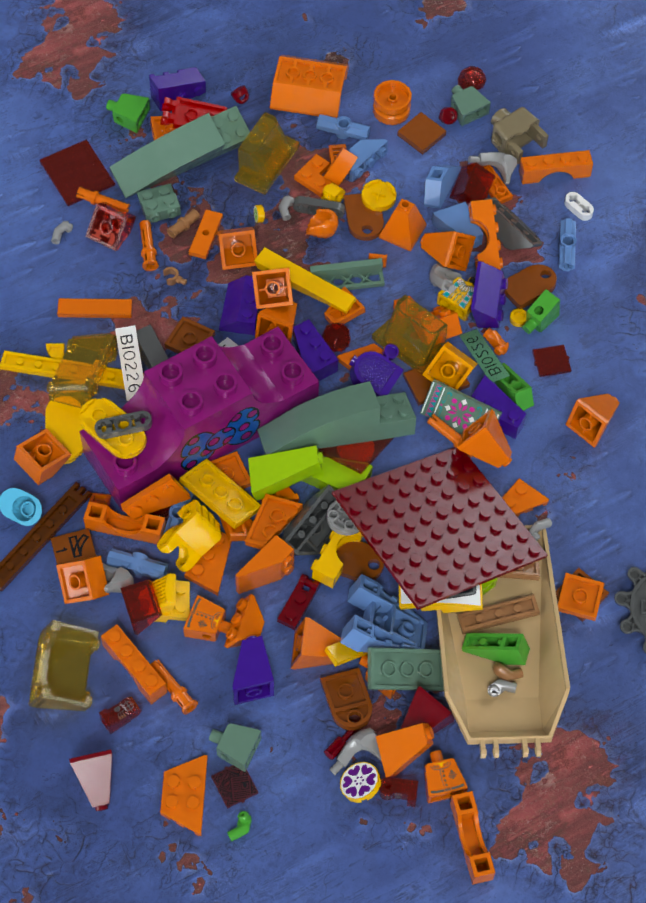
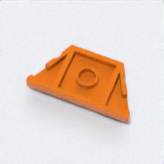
M203 755L164 771L160 814L169 820L175 821L181 827H186L195 832L197 836L202 835L208 755Z

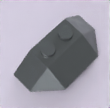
M495 197L487 198L492 199L493 204L496 205V215H494L495 222H498L499 231L496 234L505 248L515 250L542 246L543 242L510 209L501 204Z
M330 485L325 486L311 497L284 530L282 540L294 549L295 556L318 555L323 545L327 544L330 540L329 537L332 529L327 523V510L336 501L332 495V491L335 490Z

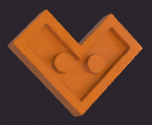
M316 154L294 175V180L319 197H322L324 187L332 183L322 176L329 168L330 162Z

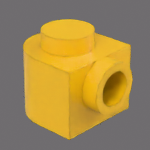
M334 183L327 184L323 189L321 199L341 202L343 195H345V190Z

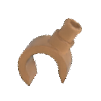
M167 267L163 270L164 276L169 274L175 275L173 278L166 279L167 285H175L176 283L186 285L187 280L179 276L176 268Z

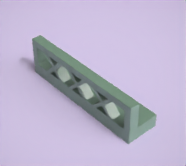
M382 258L310 266L312 274L341 290L343 287H346L348 290L385 286ZM371 275H379L380 281H371L368 278ZM358 277L362 281L360 283H353L351 279ZM336 279L344 281L342 285H335L333 282Z

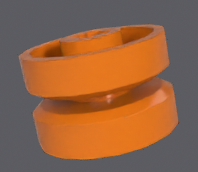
M388 80L379 84L374 91L373 113L376 119L386 125H397L406 121L410 115L412 93L410 88L405 83L396 80Z

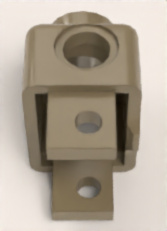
M520 107L512 113L506 108H502L491 119V124L493 125L492 144L499 152L514 156L517 159V164L520 163V159L523 156V150L521 149L523 146L534 140L543 149L547 146L549 135L539 126L540 120L525 107Z

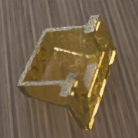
M265 112L238 148L239 171L235 175V181L266 195L300 147L299 141L284 134L275 116Z
M404 295L397 301L391 318L372 334V339L384 348L388 344L396 345L399 349L397 357L420 374H423L446 343L448 325Z

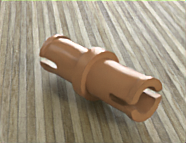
M192 209L191 212L184 217H180L173 226L167 229L168 235L174 239L184 230L187 231L191 224L200 219V214L195 209Z

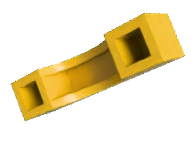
M332 530L329 537L331 539L330 542L323 545L319 560L315 559L311 566V570H313L312 578L333 589L343 569V563L337 556V550L348 542H360L363 538L362 534L358 532L354 535L345 536L337 534Z

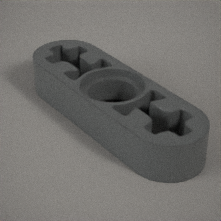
M305 196L296 197L293 204L295 211L315 215L317 209H330L340 219L344 216L345 206L340 202Z
M138 411L101 419L96 422L94 428L99 438L109 439L146 431L151 428L153 421L149 412ZM141 418H145L144 424H141ZM122 421L129 423V426L125 429L118 427ZM103 426H106V432H102Z

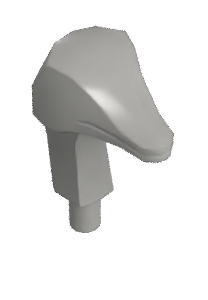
M502 152L480 153L478 156L468 157L469 163H477L478 166L491 165L496 167L506 185H509L512 173L517 166V159L514 156Z
M439 263L433 265L429 273V280L433 286L439 287L443 291L448 290L450 293L455 291L453 281L458 277L462 278L459 272L444 267Z
M103 563L106 580L109 581L105 585L104 591L107 593L128 594L134 584V578L129 571L122 567L116 568Z
M367 728L351 736L337 756V762L329 770L336 775L343 767L346 768L352 757L359 751H368L382 762L375 731Z

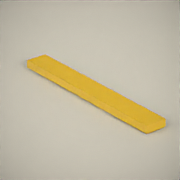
M5 350L0 363L1 370L125 390L122 369Z

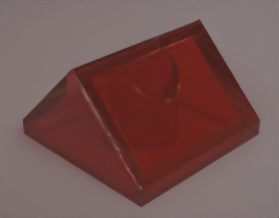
M477 162L463 166L451 192L450 199L466 203L486 199L494 182L495 175Z
M151 580L120 588L135 635L140 634L162 616Z

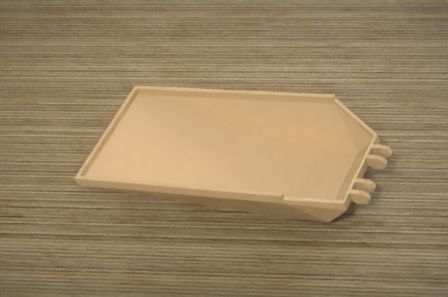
M524 525V526L527 528V530H529L532 525ZM546 529L538 532L540 539L537 542L548 554L547 558L539 560V581L498 577L496 586L483 595V607L534 594L540 615L471 632L524 635L530 648L526 665L503 664L510 670L521 668L523 671V678L510 681L517 683L515 693L504 691L496 697L490 696L488 694L489 685L500 679L494 674L493 666L497 662L462 651L466 634H462L457 614L467 611L443 613L442 610H436L444 696L467 745H480L481 759L486 758L487 755L485 744H493L492 754L494 758H499V744L521 743L523 757H528V743H534L536 757H541V743L552 741L570 692Z

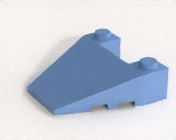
M361 574L349 588L347 602L364 610L363 618L357 615L351 618L342 629L340 643L357 652H368L370 647L425 649L428 623L411 609L400 610L397 597L394 595L390 597L382 590L384 587L381 584Z

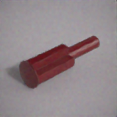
M348 730L342 737L338 736L324 751L325 756L333 760L356 730Z

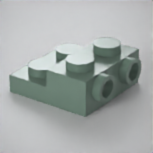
M171 183L137 192V198L145 220L155 223L181 215L180 204Z

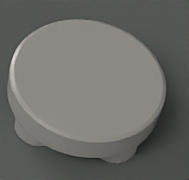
M337 500L334 501L327 510L326 519L329 527L337 534L345 536L360 532Z

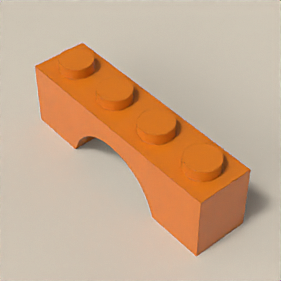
M590 150L521 157L519 175L522 184L539 183L545 176L555 172L569 173L573 179L591 176L593 161Z
M492 199L470 201L468 204L470 223L479 226L484 231L487 239L485 250L475 257L476 271L478 261L501 270L503 268L502 257H499L501 243L500 240H497L496 234L499 231L498 222H495L494 215H496V205L493 204Z
M90 501L83 518L85 529L89 528L92 531L153 544L158 543L166 527L165 517L145 514L142 517L132 519L113 511L108 505Z
M117 624L101 635L104 648L114 660L119 661L125 667L140 692L150 704H153L168 693L165 681Z
M473 791L452 795L450 806L472 885L491 881L494 879L495 869L490 852L487 850L481 834L478 809Z

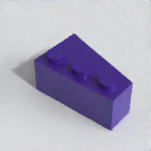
M196 67L177 70V73L172 74L163 72V75L160 76L149 75L151 98L160 111H162L165 97L176 100V97L191 99L206 93V81Z
M308 319L294 326L293 341L296 351L318 381L338 372V358L312 322Z
M484 375L471 397L501 411L502 415L499 419V424L503 433L516 439L524 426L526 413Z

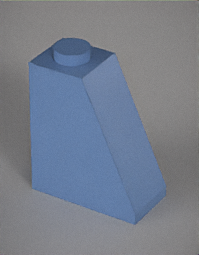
M466 202L433 212L432 224L441 232L456 231L475 236L473 248L482 245L483 232L479 226L470 223L469 209Z

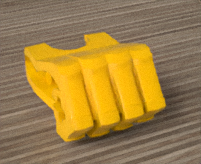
M196 499L184 505L177 512L183 519V522L168 529L157 543V548L162 553H171L177 546L179 547V557L176 561V566L181 572H187L192 569L198 560L222 536L220 523Z

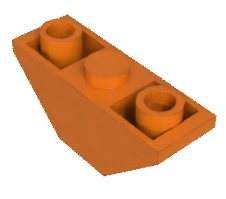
M250 594L237 602L236 612L231 619V627L226 633L227 639L224 647L241 646L242 640H246L247 637H259L261 635L265 621L254 595Z

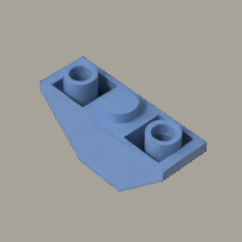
M386 139L360 140L349 149V152L358 156L349 171V181L353 182L356 178H360L364 171L373 167L378 159L383 158L387 154L388 141Z
M445 164L432 166L425 182V207L441 209L461 169L460 166Z

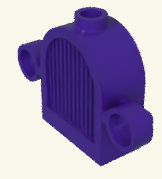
M388 344L383 349L382 354L369 351L361 354L359 357L354 355L349 362V365H351L350 379L353 385L370 381L376 397L388 395L404 369L391 361L398 356V347L394 344Z

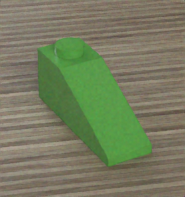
M502 363L510 376L495 381L497 387L523 411L534 406L532 387L508 365Z
M466 633L462 651L506 665H526L530 648L523 634Z

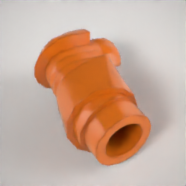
M488 328L483 337L494 348L496 355H504L508 351L509 343L505 342L496 330Z

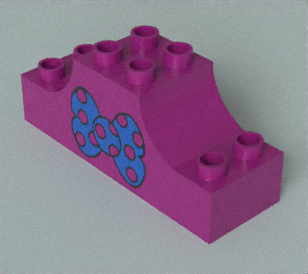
M279 327L244 345L235 347L219 346L211 336L144 371V378L139 389L121 408L126 414L147 411L151 415L153 424L150 429L144 431L146 434V446L139 455L130 459L118 458L84 429L79 431L83 452L120 510L123 511L121 503L169 473L179 481L182 475L205 459L209 461L218 459L258 438L257 429L292 408L319 397V381ZM141 418V424H144L145 418Z

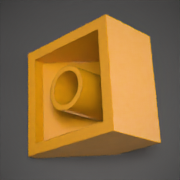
M447 342L442 346L422 375L431 382L436 379L459 390L478 363Z

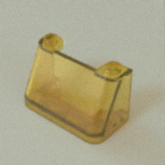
M109 333L78 335L69 339L67 350L54 378L47 385L49 400L81 408L87 401L93 399L95 394H98V385L108 362L111 363L117 358L116 335Z
M52 620L41 631L37 644L30 690V707L70 711H86L91 707L93 698L90 696V692L86 691L90 655L97 651L100 645V639H98L99 631Z

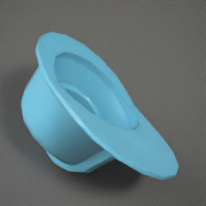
M18 488L7 489L0 496V510L7 518L24 526L34 525L41 518L42 505L35 496Z

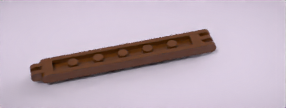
M75 482L0 562L1 592L51 540L50 538H53L91 497V491L88 490L85 493L86 488L84 486L80 487V484Z

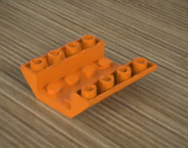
M289 55L279 56L273 80L270 109L312 116L323 114L338 118L344 81L347 79L349 65Z

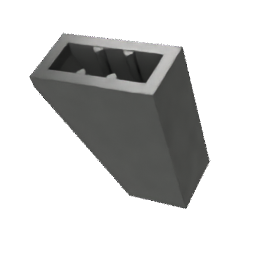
M151 324L136 331L140 357L148 369L168 359Z

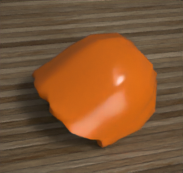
M317 209L316 214L310 219L306 234L324 239L332 237L339 223L337 214L330 209Z

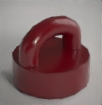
M245 85L231 92L232 98L238 104H244L249 98ZM245 95L244 99H239L241 96Z
M444 107L440 112L439 120L444 124H453L457 120V111L452 107Z

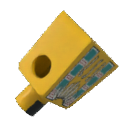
M460 277L456 278L453 281L455 291L450 293L448 290H441L437 296V304L457 312L458 317L466 321L471 313L475 278L470 277L468 281Z

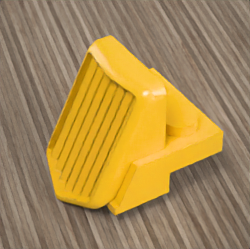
M169 573L151 583H147L142 588L137 600L141 614L147 617V621L164 623L168 620L187 621L190 614V582L176 580V574Z

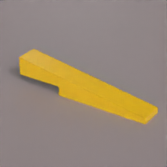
M265 247L254 260L257 268L261 271L289 268L291 287L346 314L356 302V297Z

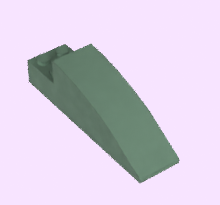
M234 106L212 117L209 113L143 146L109 168L126 199L137 194L139 191L153 187L249 143L252 135L237 106Z
M369 381L338 389L300 404L257 429L265 455L310 446H317L318 450L413 435L415 434L416 416L405 392L376 397Z

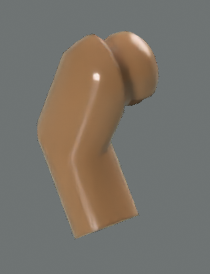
M500 662L495 663L493 666L494 674L502 680L512 681L524 677L521 668L510 670Z

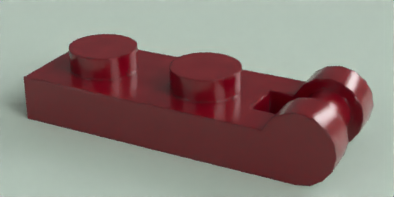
M302 574L297 586L277 618V622L296 630L319 590L321 582L309 579V576ZM307 586L311 589L307 592L303 588Z

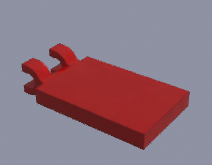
M165 97L162 104L163 114L160 125L173 124V128L177 129L209 113L211 117L227 110V107L182 97H176V100Z

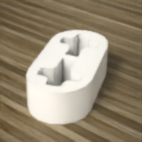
M569 192L566 195L564 204L567 209L583 221H588L592 218L594 208L587 200L576 192Z

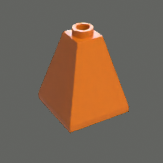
M401 199L380 233L379 238L411 252L427 224L414 203Z
M456 231L425 233L420 243L421 248L444 267L466 272L476 237Z
M289 268L252 272L256 309L294 305Z
M293 301L294 305L265 308L259 311L255 338L279 327L291 343L297 303Z
M610 394L579 398L565 425L595 448L620 402Z
M492 409L463 430L457 446L460 451L497 468L501 466L506 467L512 461V451Z
M305 617L294 633L290 669L295 670L333 664L325 649L327 646L340 642L341 638L311 618Z

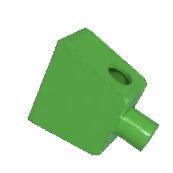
M121 94L117 102L108 100L106 109L113 111L115 123L138 133L150 111V100L148 97Z
M545 289L527 310V322L522 326L523 330L531 334L534 329L538 332L546 329L560 315V299Z

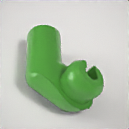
M242 811L238 814L237 827L227 832L231 842L249 832L252 819L247 811Z

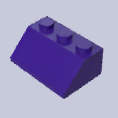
M478 261L471 311L478 328H499L500 321H503L504 317L502 306L506 303L504 292L505 289H508V279L505 278L503 271L482 261Z
M245 275L228 283L219 331L255 335L257 316L260 309H256L253 276Z

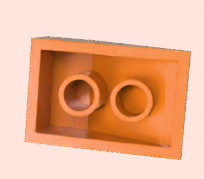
M278 535L273 537L235 575L236 592L241 594L281 580L285 575L291 574L294 570V549Z

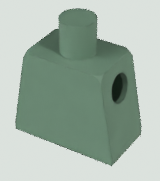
M460 85L453 87L451 107L457 111V120L461 126L489 114L491 103L472 86L464 90Z
M232 723L227 725L224 733L213 729L209 737V741L218 744L216 748L217 755L242 772H246L262 739L261 730Z

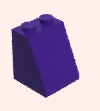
M249 636L246 640H242L232 686L234 705L274 696V679L262 636Z

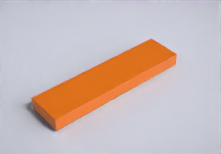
M59 298L57 315L58 317L132 318V299Z

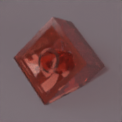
M107 202L97 203L85 237L117 251L131 233L136 216Z

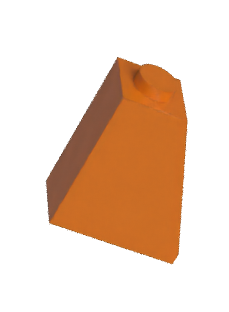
M421 723L376 736L385 777L397 776L433 745L434 732L431 726L429 727V724Z

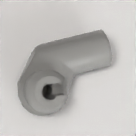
M289 195L284 196L278 206L284 221L291 218L288 208L293 206L295 200Z
M69 221L60 223L53 231L51 242L53 244H60L63 232L70 233L73 225Z
M550 518L536 521L528 531L538 541L540 539L538 532L551 527L552 521Z
M498 679L489 685L488 694L496 697L504 691L515 693L517 683Z

